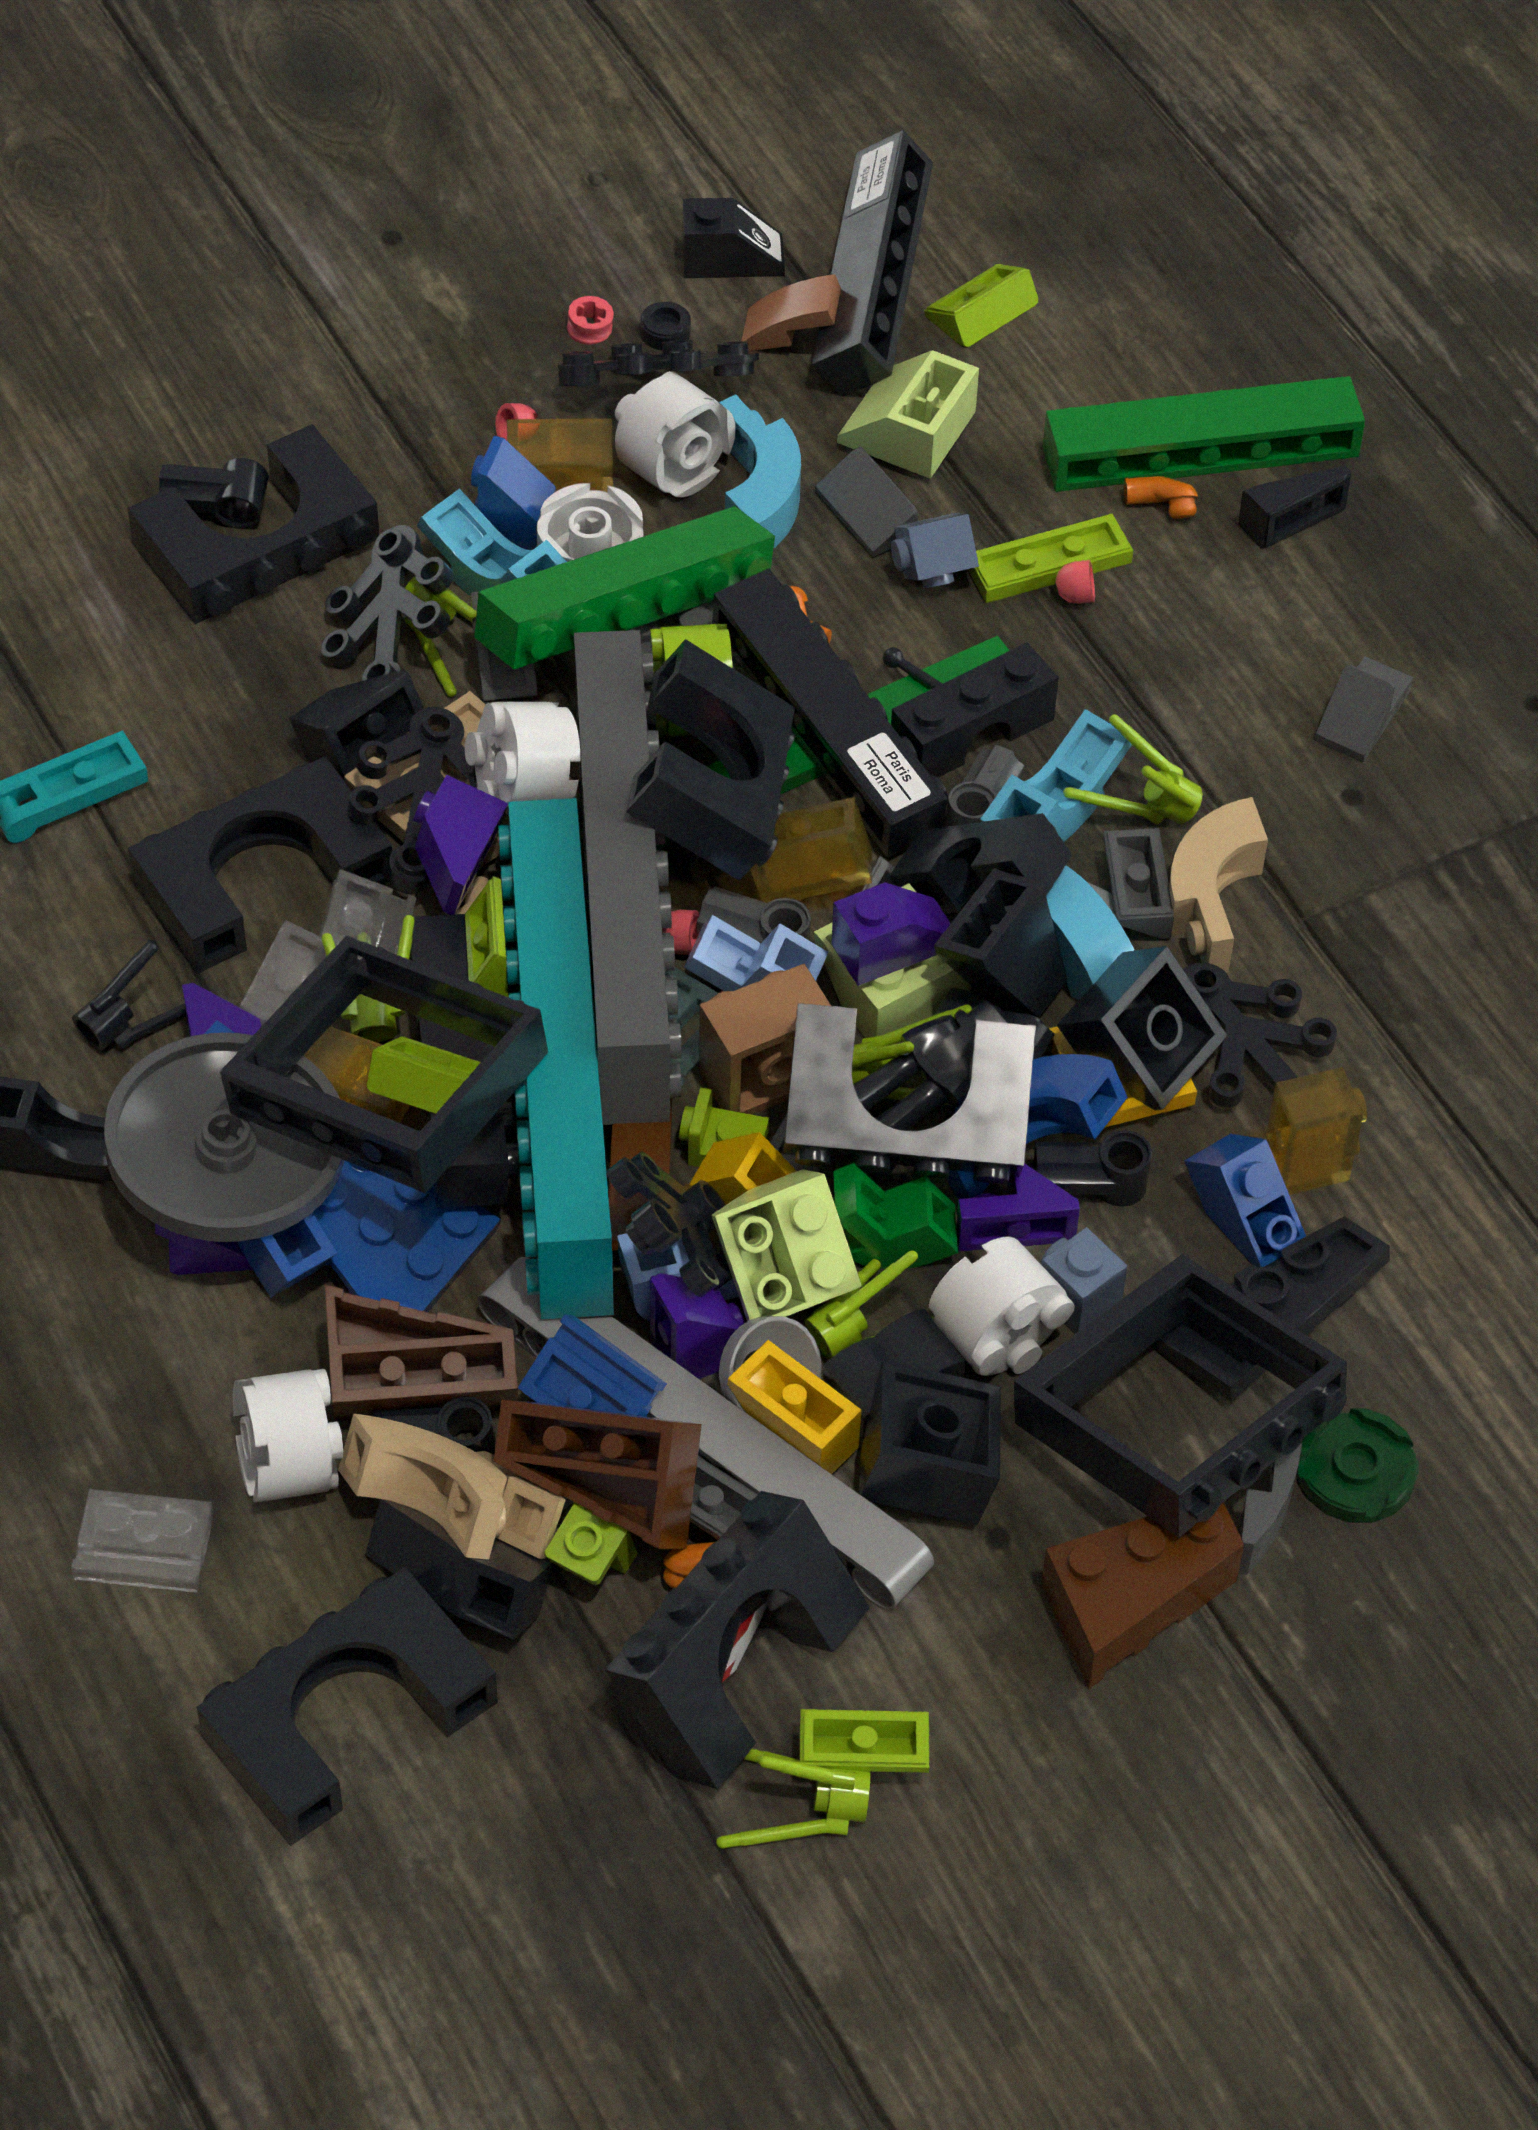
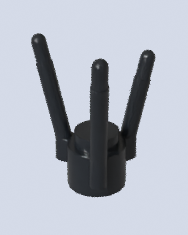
M148 940L104 990L72 1016V1021L80 1035L98 1051H103L113 1043L122 1052L136 1039L186 1017L185 1004H181L129 1028L128 1021L134 1015L129 1005L119 994L157 952L158 946L154 940Z

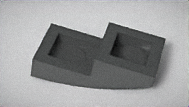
M1302 1443L1294 1452L1288 1455L1283 1454L1272 1463L1269 1492L1247 1489L1239 1532L1244 1548L1238 1574L1248 1575L1271 1547L1282 1526L1294 1487Z

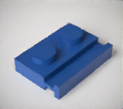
M564 1314L560 1320L562 1325L554 1337L548 1339L518 1386L519 1390L538 1403L646 1417L652 1408L651 1402L658 1391H663L667 1383L577 1317Z

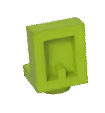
M700 1087L695 1107L685 1106L680 1125L679 1140L688 1142V1165L700 1167L714 1142L760 1132L767 1139L769 1118L713 1108L712 1089Z
M574 1502L545 1550L547 1559L593 1585H598L602 1581L610 1567L626 1574L638 1554L629 1531L613 1522H607L592 1514L593 1511Z

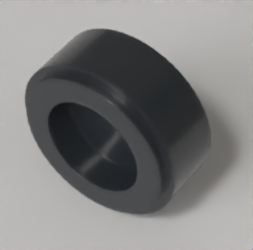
M654 303L648 306L641 314L640 336L646 345L662 351V342L690 339L691 316L683 306L677 303Z

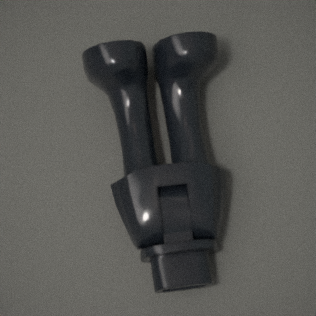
M984 1000L969 1013L959 1009L954 1014V1017L952 1015L941 1016L910 1029L902 1034L900 1039L902 1043L912 1042L914 1050L911 1053L892 1058L878 1070L854 1083L858 1099L869 1112L893 1091L918 1075L923 1083L876 1117V1120L889 1127L909 1131L920 1120L945 1103L960 1107L967 1095L971 1040L976 1020L1007 1022L988 1001ZM890 1164L889 1172H867V1174L880 1183L892 1173L896 1165Z

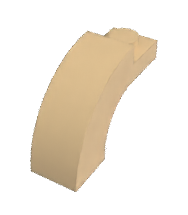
M1253 797L1228 803L1202 817L1183 837L1176 850L1171 867L1169 889L1174 912L1172 935L1186 933L1191 954L1193 956L1200 955L1202 963L1216 965L1226 973L1229 972L1234 936L1219 893L1226 886L1239 879L1262 874L1268 838Z
M353 1414L343 1450V1458L340 1461L338 1470L356 1496L392 1501L418 1510L437 1521L447 1531L465 1557L489 1560L495 1537L501 1535L506 1521L505 1501L502 1499L507 1477L502 1471L471 1449L441 1435L393 1420Z

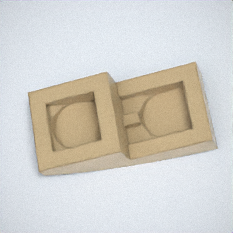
M487 1451L476 1452L494 1464L507 1477L502 1499L505 1501L506 1521L503 1532L496 1538L539 1559L546 1558L545 1550L554 1536L566 1500L562 1496H558L495 1463L493 1454Z

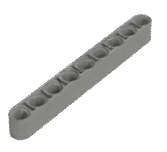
M522 1256L478 1297L477 1302L482 1314L490 1324L513 1329L514 1342L537 1358L548 1339L554 1337L562 1325L560 1322L562 1318L541 1319L539 1295L527 1296L525 1259L530 1258ZM610 1315L577 1317L667 1383L663 1391H658L651 1402L652 1408L646 1417L702 1424L698 1451L699 1457L757 1494L760 1491L804 1500L862 1596L882 1609H894L933 1567V1555L924 1542L914 1533Z

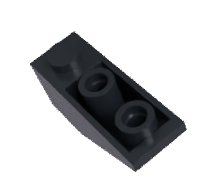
M380 1499L365 1555L393 1574L406 1567L431 1598L456 1617L512 1639L539 1617L554 1563L550 1562L547 1557L539 1559L496 1537L489 1560L465 1557L447 1531L437 1521L418 1510Z

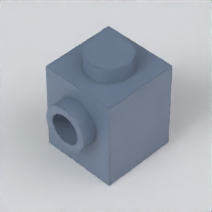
M951 513L894 527L896 540L891 541V553L895 567L899 572L903 571L904 579L922 580L923 588L954 582L953 572L979 567L969 514Z
M1087 1227L1069 1240L1062 1238L1056 1241L1043 1255L1041 1260L1042 1266L1066 1291L1067 1297L1075 1305L1074 1312L1064 1323L1074 1334H1077L1123 1299L1127 1265Z

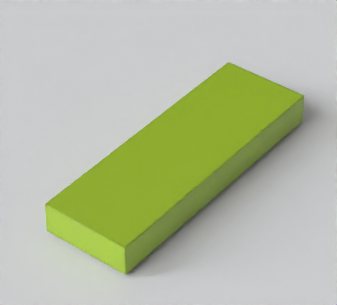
M1108 514L977 550L979 567L967 570L985 603L1054 585L1056 584L1058 571L1065 564L1074 561L1091 560L1093 573L1132 563L1133 549L1114 515Z

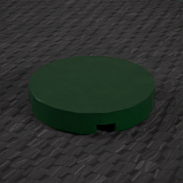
M1350 1408L1349 1413H1340L1332 1421H1324L1305 1436L1301 1442V1453L1296 1474L1297 1481L1306 1498L1324 1514L1348 1523H1373L1394 1515L1409 1501L1419 1474L1418 1458L1416 1459V1454L1412 1449L1414 1443L1407 1431L1389 1416L1366 1408Z

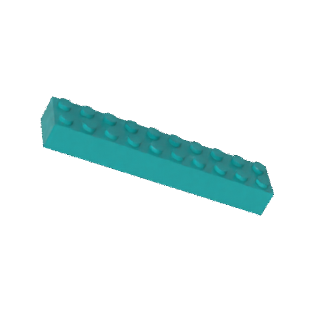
M577 798L508 802L509 825H498L500 860L511 859V864L500 865L503 901L513 900L514 905L503 906L505 943L516 942V947H506L508 985H519V989L508 990V998L524 1001L525 1004L541 1010L548 1047L546 1056L514 1091L516 1117H528V1120L516 1121L519 1164L531 1163V1166H519L522 1210L534 1209V1212H522L525 1257H537V1259H525L527 1296L539 1295L541 1319L562 1318L564 1314L574 1315L575 1317L614 1315L612 1235Z

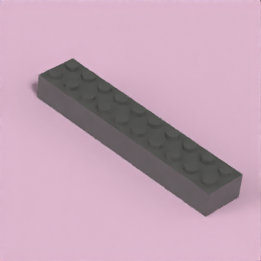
M640 630L574 633L576 722L580 741L579 774L591 984L603 1125H611L613 1123L670 1122V1098H681L680 1062L670 1063V1059H681L680 1023H677V1019H668V1015L678 1014L677 980L674 979L673 975L665 976V971H675L674 938L670 933H662V928H672L671 897L667 891H659V886H668L669 883L667 851L656 850V845H665V835L626 812L633 776L659 749L658 730H647V725L657 723L656 712L648 708L651 691L644 690V686H652L653 654L652 652L642 653Z

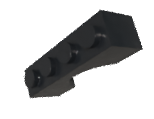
M0 1076V1165L113 1181L105 1156V1117L82 1113L62 1104L52 1097L37 1081Z

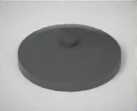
M209 1033L169 1043L153 1051L134 1065L122 1078L109 1101L105 1116L104 1142L106 1161L112 1179L125 1199L138 1212L165 1229L195 1239L218 1242L245 1241L269 1236L295 1225L310 1215L329 1196L339 1179L344 1160L230 1114L220 1071L253 1035ZM304 1056L284 1076L339 1098L337 1091L325 1074Z

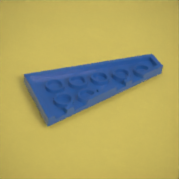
M216 1020L204 1034L235 1032ZM345 1160L342 1172L333 1190L324 1202L313 1211L314 1216L337 1251V1254L325 1266L330 1265L349 1289V1294L378 1301L381 1298L400 1302V1306L424 1312L431 1310L498 1230L501 1220L481 1205L436 1208L434 1184L425 1194Z

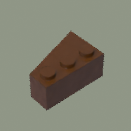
M325 1284L331 1393L335 1422L351 1421L353 1414L374 1416V1410L443 1407L450 1400L463 1396L475 1397L481 1400L490 1410L500 1409L501 1400L518 1401L513 1329L443 1312H437V1314L400 1306V1302L384 1298L378 1301L345 1293L342 1288Z
M501 1400L494 1462L558 1496H564L593 1511L592 1514L629 1530L642 1537L643 1541L658 1549H686L702 1424L538 1402Z
M1224 1502L1220 1504L1210 1519L1205 1522H1198L1179 1538L1146 1516L1046 1548L1041 1587L1088 1689H1091L1103 1680L1105 1672L1131 1654L1134 1657L1148 1647L1149 1640L1173 1622L1181 1623L1237 1581L1244 1543Z

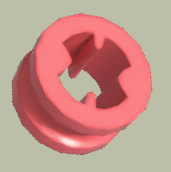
M584 296L574 300L569 306L567 332L569 336L576 342L589 345L606 340L612 333L614 316L612 306L606 300L595 296ZM586 318H594L595 323H587Z

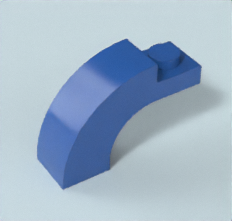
M1061 1054L1033 1059L1026 1144L1040 1137L1056 1133L1080 1134L1095 1140L1128 1098L1112 1061L1083 1054ZM957 1107L954 1112L956 1113L960 1107ZM950 1170V1175L947 1177L955 1196L960 1199L973 1198L982 1194L990 1183L975 1181L973 1179L974 1172Z

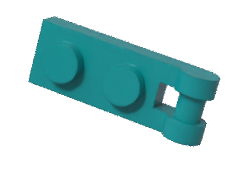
M122 730L0 781V828L8 841L12 843L25 841L34 834L38 827L148 782L147 767ZM32 797L33 801L19 806L21 801Z

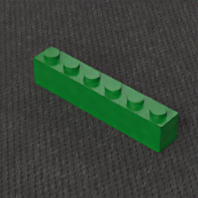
M1346 376L1047 410L1043 450L1055 492L1121 485L1124 483L1125 478L1164 476L1173 479L1359 457L1365 418L1351 377Z
M733 506L478 591L474 638L513 670L574 649V633L627 631L713 601L714 593L768 568L771 570L775 535L739 508Z

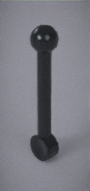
M891 647L885 650L882 659L887 667L900 668L930 689L943 684L904 659L900 649Z

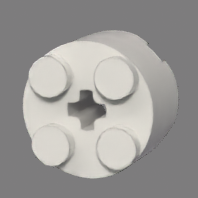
M666 372L661 377L647 383L636 394L626 395L618 403L615 410V418L619 422L615 435V448L618 459L656 488L665 493H671L675 497H687L706 487L720 471L714 465L722 451L729 455L734 444L735 421L732 413L717 400L675 372Z
M590 483L570 485L556 491L544 501L540 509V517L536 528L537 546L548 540L568 562L643 537L642 511L630 495L618 488L607 485L608 492L590 490Z
M555 702L487 703L484 707L477 732H469L465 741V758L470 766H475L477 789L507 803L512 801L575 798L579 780H569L570 762H580V741L576 722L567 707H557L559 703ZM507 806L505 815H509V806Z
M1001 1237L983 1244L982 1247L988 1254L973 1264L966 1257L956 1263L937 1285L930 1298L928 1307L935 1315V1318H932L934 1323L945 1334L963 1359L977 1374L984 1376L998 1374L1010 1368L1015 1374H1021L1029 1370L1042 1355L1040 1345L1050 1336L1055 1328L1061 1326L1070 1318L1075 1308L1074 1303L1067 1297L1066 1291L1017 1239Z
M308 1369L235 1381L233 1387V1416L245 1415L240 1420L241 1435L235 1436L245 1488L249 1496L253 1495V1502L316 1494L338 1488V1471L335 1460L343 1458V1441L338 1422L328 1423L325 1406L330 1405L331 1394L329 1379L325 1369L313 1371Z

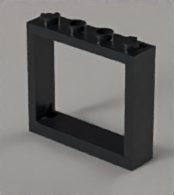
M346 935L222 1068L220 1076L230 1114L426 1194L546 1056L548 1047L540 1009L529 1006L524 1001L514 1000L485 989L475 982L464 981L438 971L426 963H417L391 953L381 946L376 947ZM359 994L495 1046L421 1131L284 1077Z
M1181 1254L1014 1380L1015 1424L1179 1538L1198 1522H1205L1210 1519L1220 1504L1240 1488L1250 1487L1259 1478L1262 1471L1280 1456L1294 1452L1304 1437L1324 1421H1332L1340 1414L1347 1401V1361ZM1188 1318L1295 1390L1178 1482L1073 1410L1071 1406Z

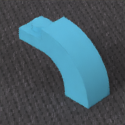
M735 394L719 403L732 413L735 421V440L730 453L749 472L750 476L739 486L725 492V509L736 506L775 535V548L791 530L799 510L801 480L799 445L793 431L783 418L766 425L761 415L756 410H750Z
M460 488L424 514L417 524L422 533L452 565L450 569L454 574L453 581L469 596H471V592H478L567 562L548 540H545L533 550L521 548L509 541L490 523Z
M1085 709L1043 768L1026 781L1012 774L980 820L984 822L1043 813L1055 827L1063 842H1065L1090 817L1098 806L1066 798L1063 795L1064 789L1072 787L1105 795L1103 786L1129 751L1132 744L1110 723Z
M1065 866L1046 895L1067 976L1066 982L1071 997L1080 1000L1122 952L1134 951V948L1119 921L1099 894L1074 870Z

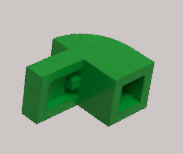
M854 1163L833 1171L835 1196L832 1198L842 1228L845 1230V1237L853 1261L866 1266L871 1260L877 1259L881 1262L880 1269H886L907 1252L915 1251L918 1254V1259L908 1268H916L958 1253L955 1204L926 1176L883 1191Z

